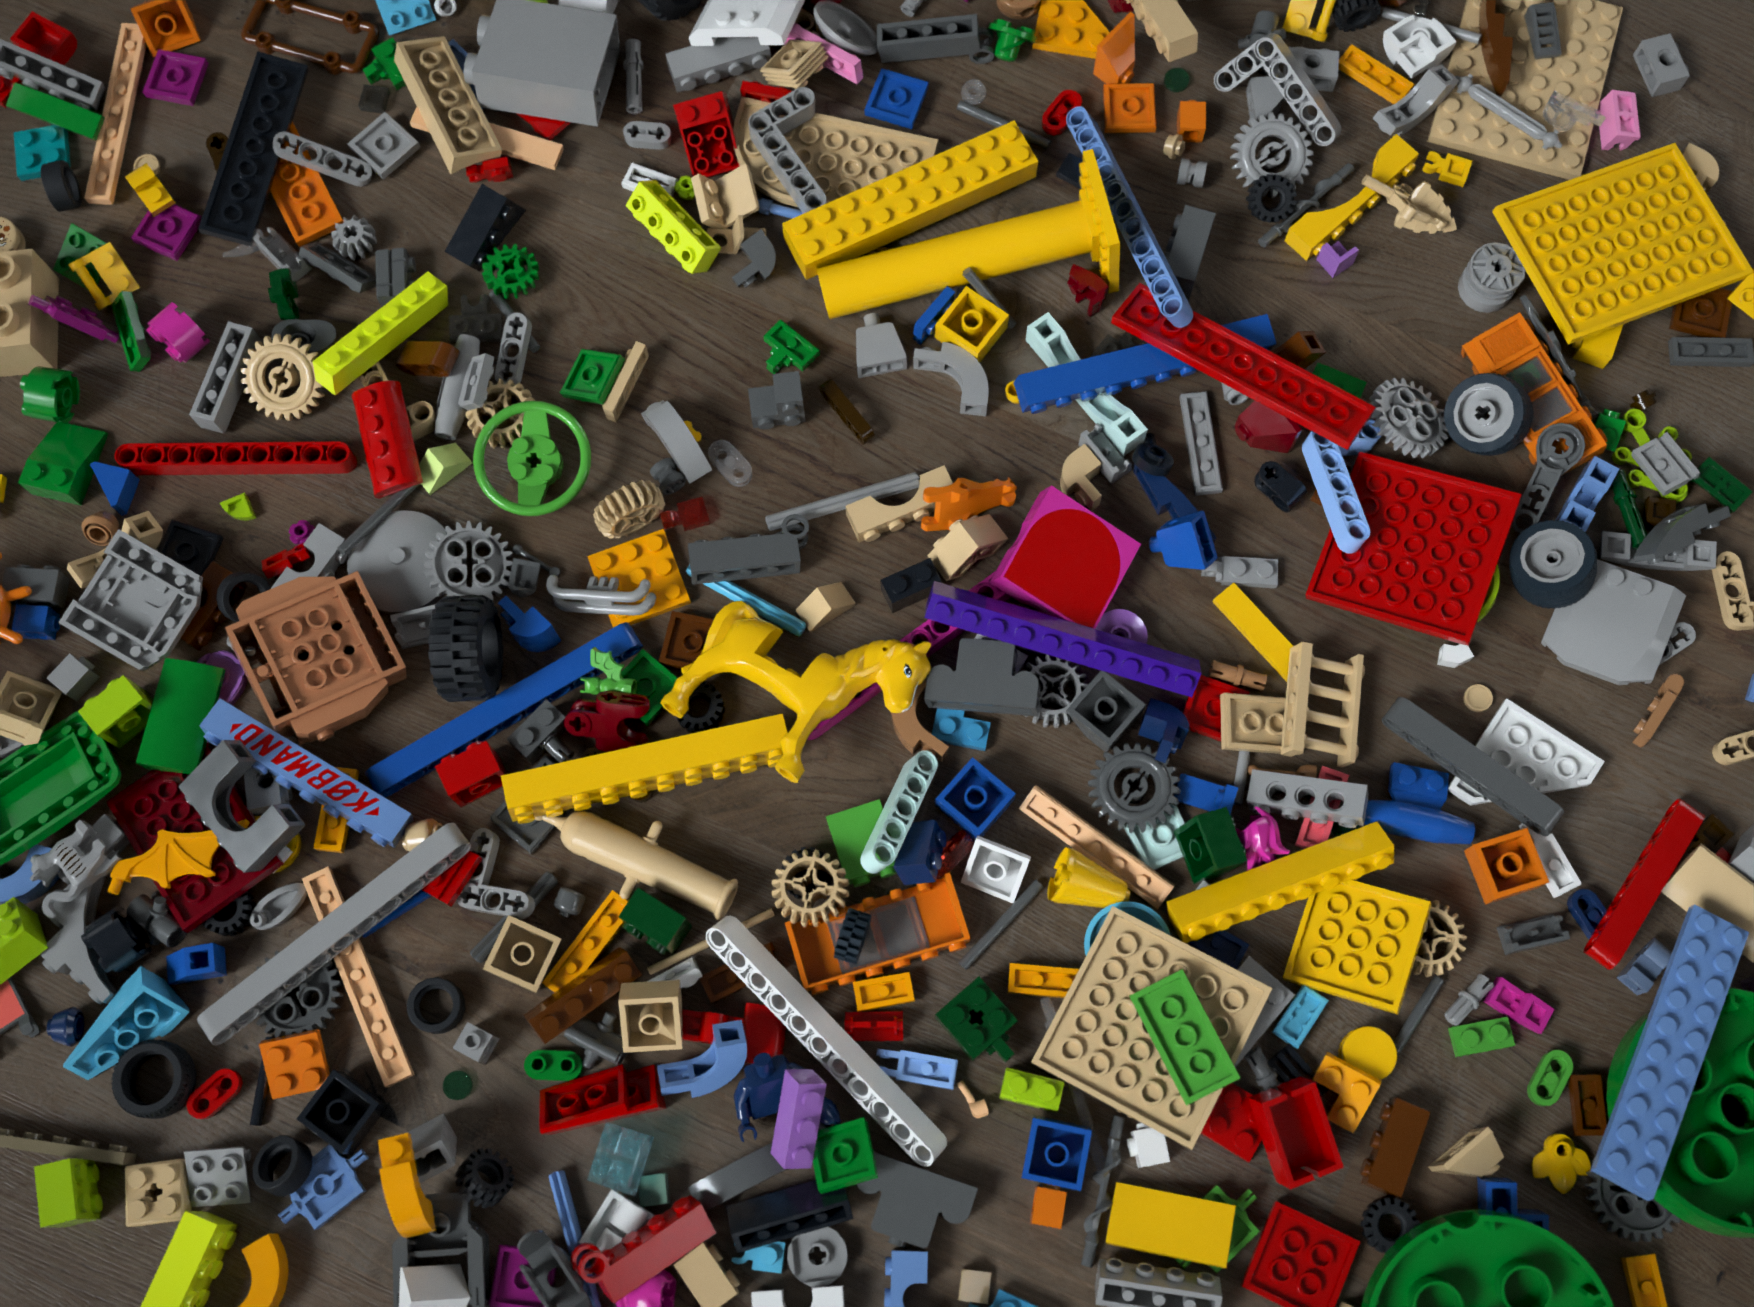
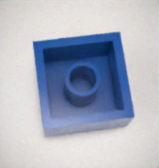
M972 757L935 799V806L976 840L977 835L983 837L1014 802L1016 793Z
M1033 1115L1022 1178L1081 1191L1092 1128Z

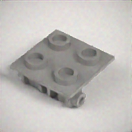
M243 1146L184 1151L191 1207L251 1203L246 1162L251 1160L250 1149H245Z

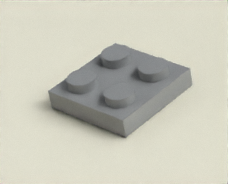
M386 112L381 114L348 143L349 148L361 160L367 162L371 169L383 180L421 148L419 142Z

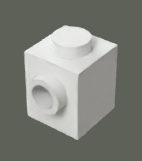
M1143 1123L1136 1124L1137 1130L1130 1132L1131 1138L1127 1139L1130 1156H1135L1137 1167L1141 1168L1170 1162L1165 1135Z

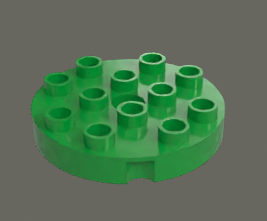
M1729 988L1654 1199L1670 1213L1699 1229L1737 1238H1754V992ZM1650 1011L1640 1017L1629 1028L1614 1053L1607 1081L1609 1119ZM1724 1095H1732L1740 1102L1739 1113L1745 1122L1743 1126L1735 1127L1724 1117L1721 1110V1098Z
M1464 1210L1427 1220L1398 1239L1385 1253L1371 1275L1361 1307H1613L1614 1305L1605 1286L1589 1263L1558 1236L1534 1222L1509 1213L1492 1210Z

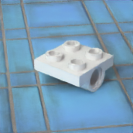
M611 1189L579 1243H592L600 1252L611 1249L619 1244L625 1235L636 1232L647 1225V1222L655 1215L614 1189Z

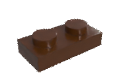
M1570 1075L1568 1086L1574 1136H1603L1607 1123L1601 1075Z

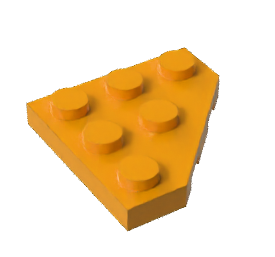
M1041 0L1034 34L1037 39L1033 43L1032 49L1096 59L1098 44L1110 32L1084 0Z

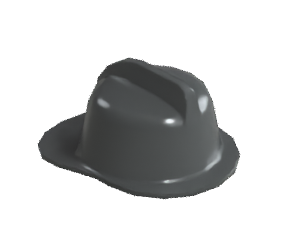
M288 319L274 326L272 340L275 334H280L282 340L285 335L290 334L292 336L291 343L296 338H301L300 347L305 344H311L308 350L310 354L328 348L336 338V329L331 323L324 320Z

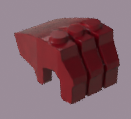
M1073 264L1069 272L1070 277L1067 285L1070 287L1071 292L1076 295L1075 302L1077 304L1085 299L1090 301L1087 315L1091 317L1100 311L1109 286L1097 274Z

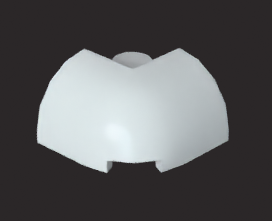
M1414 15L1404 18L1385 30L1383 35L1384 49L1393 66L1399 64L1411 79L1424 70L1439 65L1450 54L1457 42L1435 18L1430 20L1423 17H1415Z

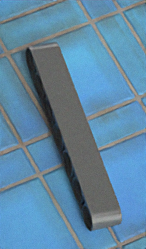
M1398 697L1382 718L1383 724L1388 729L1534 832L1542 836H1549L1563 816L1564 810L1556 802L1408 699Z

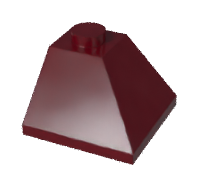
M1254 401L1238 416L1234 426L1237 436L1242 441H1246L1250 447L1287 454L1292 451L1302 431L1296 422L1257 401Z

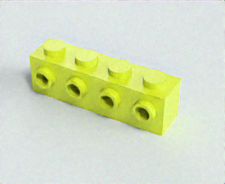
M656 180L639 181L626 204V207L633 213L634 218L648 228L649 233L665 246L669 254L675 256L687 272L691 274L707 272L720 252L721 247Z

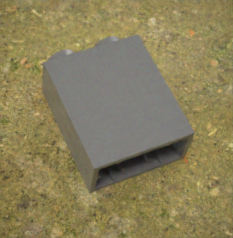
M496 0L491 16L481 15L477 27L479 52L478 54L469 52L464 64L465 83L475 85L480 107L598 127L620 53L617 15L529 0Z

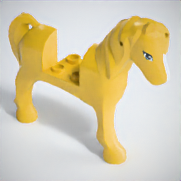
M743 601L731 602L717 613L708 631L701 654L693 663L681 668L683 675L676 679L671 692L664 695L661 705L672 715L683 718L689 709V697L694 690L707 678L718 673H735L758 684L797 714V720L793 727L780 741L783 756L778 760L775 769L787 780L798 783L805 771L801 762V753L809 735L821 721L830 719L843 710L860 691L877 682L883 691L885 707L891 713H902L909 710L913 704L917 686L925 680L931 671V664L926 656L931 643L924 641L915 646L912 643L901 642L897 639L876 640L835 657L828 653H821L808 666L803 675L800 676L793 669L787 668L785 670L778 666L776 661L766 656L783 633L781 628L760 619L756 611L749 604Z

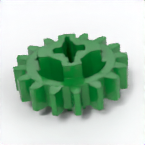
M504 244L502 251L494 248V256L486 255L488 263H482L484 270L482 275L484 281H486L487 288L489 290L493 289L496 296L503 292L505 299L509 297V294H513L516 299L521 291L525 295L528 294L527 287L535 288L534 280H539V266L534 254H528L526 247L518 250L517 244H514L512 249H508L507 245ZM524 265L527 266V273L524 271ZM495 270L497 271V279L494 277Z

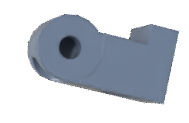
M1653 938L1639 953L1635 954L1616 978L1636 995L1647 993L1654 985V980L1667 966L1672 952L1656 938Z

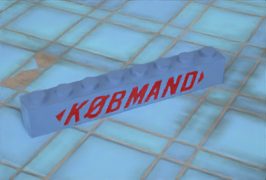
M222 699L217 701L199 725L205 733L203 737L215 746L222 740H240L256 760L251 766L263 775H266L267 772L276 776L275 781L286 789H290L291 786L301 791L299 793L300 797L312 804L316 800L324 805L323 810L335 818H338L339 815L349 820L347 822L348 826L360 833L364 829L372 834L371 839L383 847L389 844L395 848L404 835L406 827L414 821L410 812Z

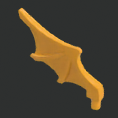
M245 819L237 823L247 829L250 822ZM163 829L157 832V841L150 850L142 855L119 860L110 875L112 880L107 892L119 895L123 883H131L132 878L137 876L151 878L157 881L161 887L167 889L171 888L170 882L182 875L197 874L206 878L216 876V873L211 870V864L216 851L220 847L217 837L212 830L196 833H176Z

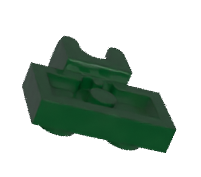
M282 268L271 271L269 273L271 288H268V294L271 302L277 304L280 319H299V309L294 298L299 297L296 281H292L290 269Z

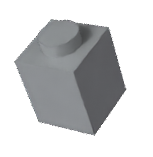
M69 653L47 679L65 695L78 701L100 676L92 671L95 665L85 657L81 656L80 659H77Z

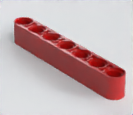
M1681 798L1672 803L1583 950L1586 955L1608 970L1613 969L1619 963L1705 818L1704 814Z

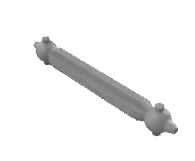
M1471 74L1463 77L1455 75L1459 80L1457 83V93L1461 94L1468 91L1472 99L1533 139L1542 140L1544 144L1543 149L1561 148L1563 146L1559 141V132L1557 130L1547 132L1544 125L1481 84H1473V76Z

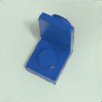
M1180 775V782L1176 787L1181 789V793L1174 795L1180 803L1205 811L1227 807L1229 814H1231L1238 787L1229 784L1224 787L1190 775Z

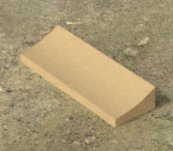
M445 36L397 42L394 61L450 174L475 163L501 157L502 148L470 85L465 83L464 74Z

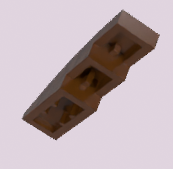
M1482 0L1479 7V32L1482 34L1481 49L1487 73L1496 95L1502 96L1510 80L1513 37L1503 36L1505 14L1495 13L1496 0Z

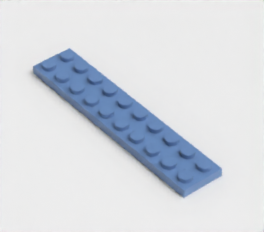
M1695 904L1688 908L1591 1167V1171L1647 1201L1654 1199L1749 932Z

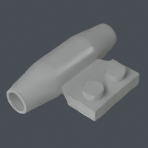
M459 335L454 347L460 351V355L449 377H443L435 420V435L442 439L455 440L466 417V411L481 408L488 396L486 390L494 372L493 362L495 357L486 353L479 355L480 340L471 335Z

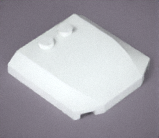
M708 0L689 36L691 46H714L717 37H758L760 45H784L805 0Z

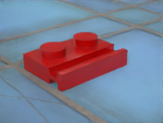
M469 850L464 857L421 890L452 907L482 861V858Z

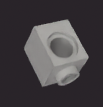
M467 1022L453 1049L479 1063L486 1064L500 1038Z

